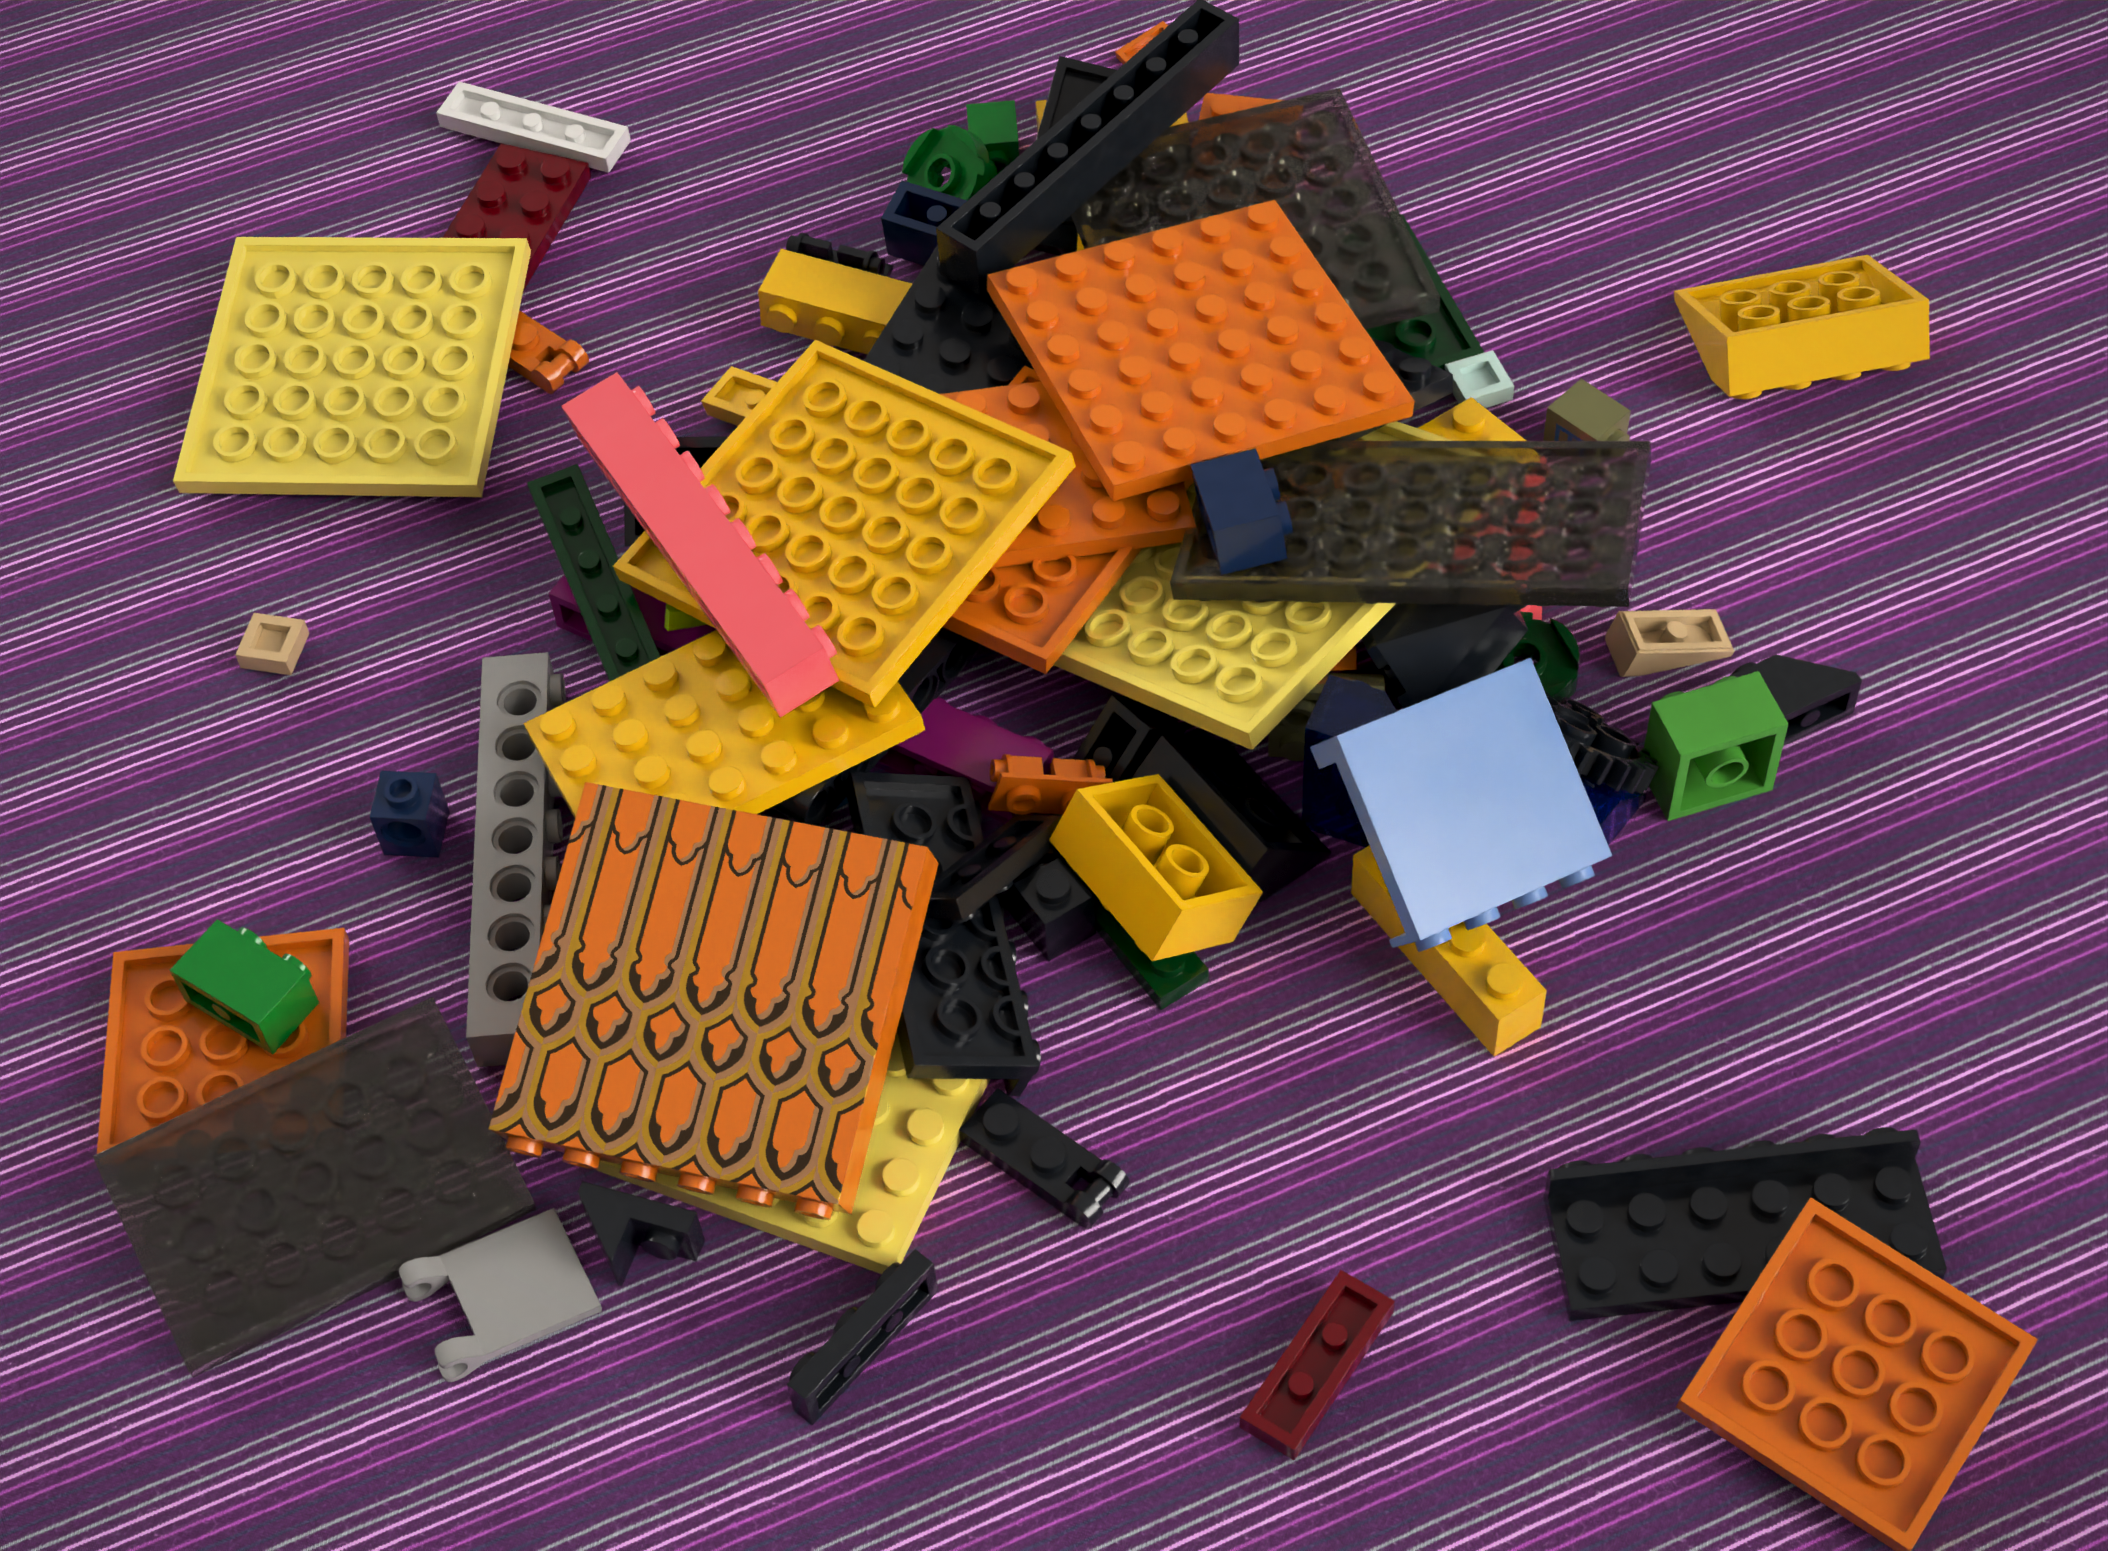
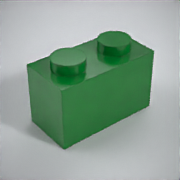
M218 919L170 969L186 1002L272 1055L319 1004L309 981L312 974L300 960L290 954H284L281 958L268 950L263 940L251 930L241 927L236 931Z

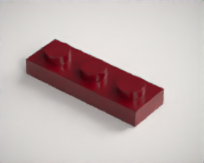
M1340 1270L1241 1414L1239 1428L1295 1460L1394 1313L1395 1301Z

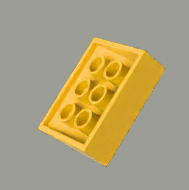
M1869 255L1674 290L1675 303L1711 380L1729 397L1735 399H1752L1760 396L1764 390L1779 387L1788 390L1804 389L1811 385V381L1827 378L1852 380L1861 376V372L1874 369L1886 371L1904 370L1911 366V362L1930 359L1929 299Z

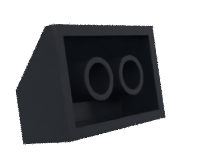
M1162 735L1131 777L1133 779L1159 774L1260 887L1263 893L1258 902L1264 901L1325 861L1331 853L1324 843L1227 741Z

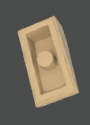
M1716 609L1619 611L1605 636L1606 644L1621 677L1648 675L1731 657L1734 653L1732 644Z

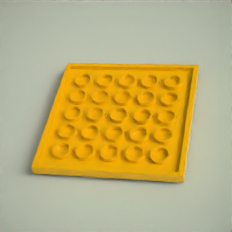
M814 340L700 468L705 477L700 483L704 488L713 484L718 489L730 509V513L726 515V518L730 523L737 518L742 521L756 544V547L751 550L757 558L766 553L783 580L778 587L783 593L792 588L810 618L805 620V623L810 629L819 624L831 640L837 654L830 658V661L839 679L831 687L875 708L1076 465L1071 451ZM644 531L613 565L619 580L714 627Z

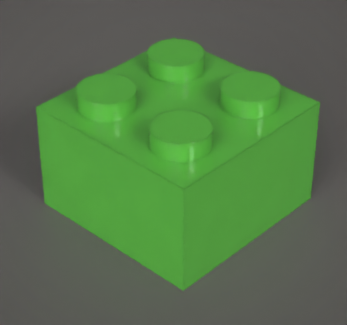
M1759 671L1740 677H1724L1713 685L1685 693L1680 691L1673 692L1658 701L1652 702L1644 749L1650 752L1651 757L1658 760L1656 765L1659 768L1649 787L1667 821L1773 790L1788 722Z

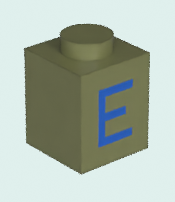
M1580 379L1547 407L1543 443L1592 475L1608 460L1610 462L1616 461L1627 448L1630 440L1627 432L1631 410L1585 380Z

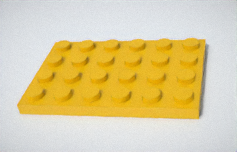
M717 630L523 723L530 740L574 817L577 814L585 782L758 814L925 731L921 714L898 681L875 708L830 686L780 718Z

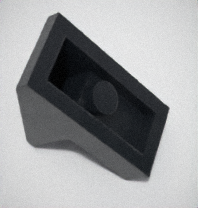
M582 1181L578 1190L581 1203L618 1286L623 1285L639 1246L649 1254L660 1259L674 1260L678 1256L697 1261L705 1242L697 1212Z

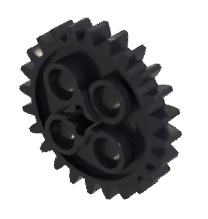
M1545 691L1579 776L1581 774L1585 775L1598 785H1601L1603 782L1616 791L1622 788L1630 794H1634L1635 791L1643 794L1659 768L1656 765L1658 760L1651 757L1648 750L1638 746L1640 742L1623 734L1624 731L1622 729L1606 724L1605 719L1590 707L1570 698L1553 697Z

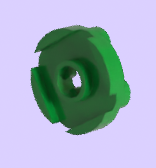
M947 125L948 127L941 130L932 128L925 131L915 140L904 159L902 173L908 175L907 182L968 201L996 176V166L993 161L989 160L986 146L974 133L955 125ZM945 167L950 168V178L947 181V183L941 187L944 181V177L941 174V172Z

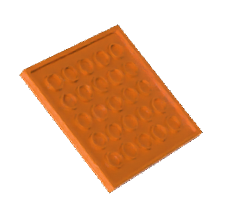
M1275 200L987 274V291L1113 502L1191 480L1193 476L1190 464L1255 448L1261 460L1413 416L1415 400Z

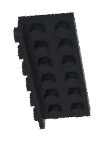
M851 771L844 784L854 833L928 847L939 863L935 878L984 840L981 830V806L977 800H974L970 781L967 777ZM1000 893L994 895L979 907V913L968 921L950 924L945 919L925 918L897 1029L907 1078L1003 1079L1007 1095L1021 1096L1033 1075L1037 1074L1041 1062L1040 1047L1038 1042L1032 1039L1027 1019L1028 998L1026 992L1021 990L1015 970L1016 948L1012 941H1008L1003 920L1005 905Z
M1881 1127L1873 1129L1864 1135L1837 1138L1832 1134H1818L1805 1139L1803 1142L1775 1144L1771 1141L1762 1140L1749 1143L1742 1148L1714 1151L1708 1147L1689 1149L1681 1155L1656 1158L1648 1154H1634L1621 1159L1619 1162L1591 1164L1581 1160L1571 1161L1558 1168L1549 1170L1544 1192V1203L1569 1321L1743 1302L1810 1197L1943 1280L1947 1267L1915 1159L1921 1143L1918 1131L1914 1129L1897 1131L1895 1128Z

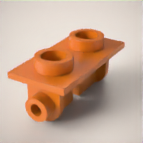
M1003 754L1001 759H992L990 763V781L997 782L988 804V810L1007 811L1020 815L1030 813L1063 815L1077 789L1112 783L1113 779L1105 778V767L1095 765L1093 759L1053 758L1050 763L1051 775H1044L1042 757Z

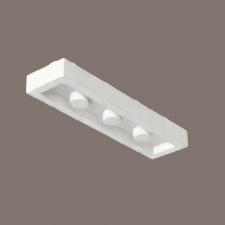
M463 82L457 83L436 112L440 127L506 145L587 162L589 168L608 173L631 141L627 126Z

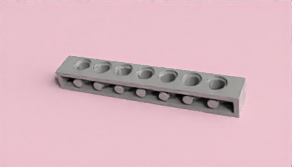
M548 652L482 658L466 1038L477 1067L507 1064L551 907L552 890L556 889L561 871L559 857L553 856V843H561L563 839L561 813L559 809H554L555 797L562 796L530 740L523 724L566 703L564 676L562 673L554 674ZM524 898L520 901L513 902L516 899ZM523 946L521 949L510 951L515 947ZM523 995L517 1000L507 1001L514 996Z

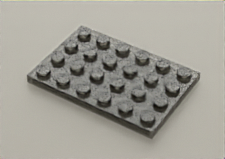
M433 997L93 1156L184 1363L193 1378L400 1277L399 1268L409 1260L442 1255L536 1210L535 1202L509 1150L505 1149L506 1144L503 1138L488 1129L492 1115Z

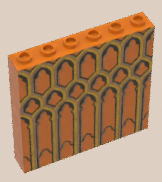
M585 782L488 1129L507 1140L505 1149L526 1156L541 1158L543 1148L564 1152L563 1162L586 1169L598 1170L601 1160L621 1165L619 1172L621 1175L637 1180L655 1182L657 1173L679 1177L678 1187L697 1193L713 1195L716 1185L737 1190L735 1199L757 1206L772 1207L774 1198L795 1202L794 1212L817 1219L830 1220L832 1211L852 1214L939 864L926 846Z

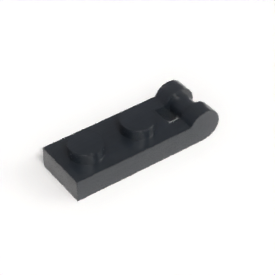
M999 1088L992 1093L959 1129L962 1143L1071 1220L1087 1229L1092 1228L1103 1215L1101 1207L1110 1197L1118 1198L1130 1184L1126 1173L1115 1163L1106 1159L1101 1160ZM1080 1178L1089 1182V1185L1083 1191L1072 1188Z

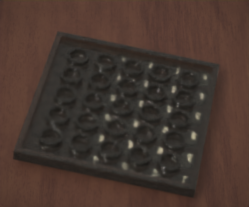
M1340 88L1169 127L1071 214L1084 249L1275 200L1364 329L1439 312L1440 295Z

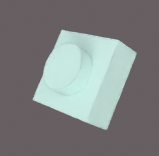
M1493 350L1445 364V371L1453 374V395L1459 404L1470 397L1485 408L1513 400L1514 385Z

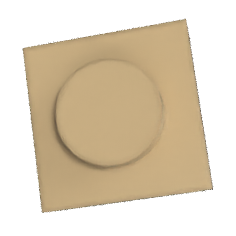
M253 613L235 654L240 668L292 675L309 635L305 620Z

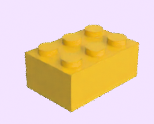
M1159 774L1077 789L1049 839L1069 866L1098 897L1102 906L1115 917L1135 941L1137 947L1151 961L1233 942L1263 893L1260 887Z

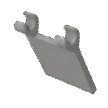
M554 1208L442 1255L409 1260L399 1268L404 1292L407 1298L413 1302L421 1301L431 1296L446 1283L450 1282L474 1334L472 1336L451 1338L436 1346L435 1356L438 1361V1368L443 1379L447 1382L458 1381L487 1360L602 1312L601 1304Z

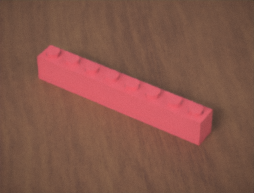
M618 372L561 406L579 441L780 718L839 681L830 661V658L835 656L837 651L825 631L819 624L812 629L808 627L805 620L810 618L800 598L792 588L784 593L781 591L778 585L783 580L766 553L756 558L751 551L756 547V544L745 525L739 518L731 523L729 522L726 515L730 513V509L724 498L713 484L707 488L702 486L700 482L705 477L699 465L688 450L681 455L678 454L675 450L680 446L677 437L664 418L656 422L651 418L656 412L639 385L630 390Z

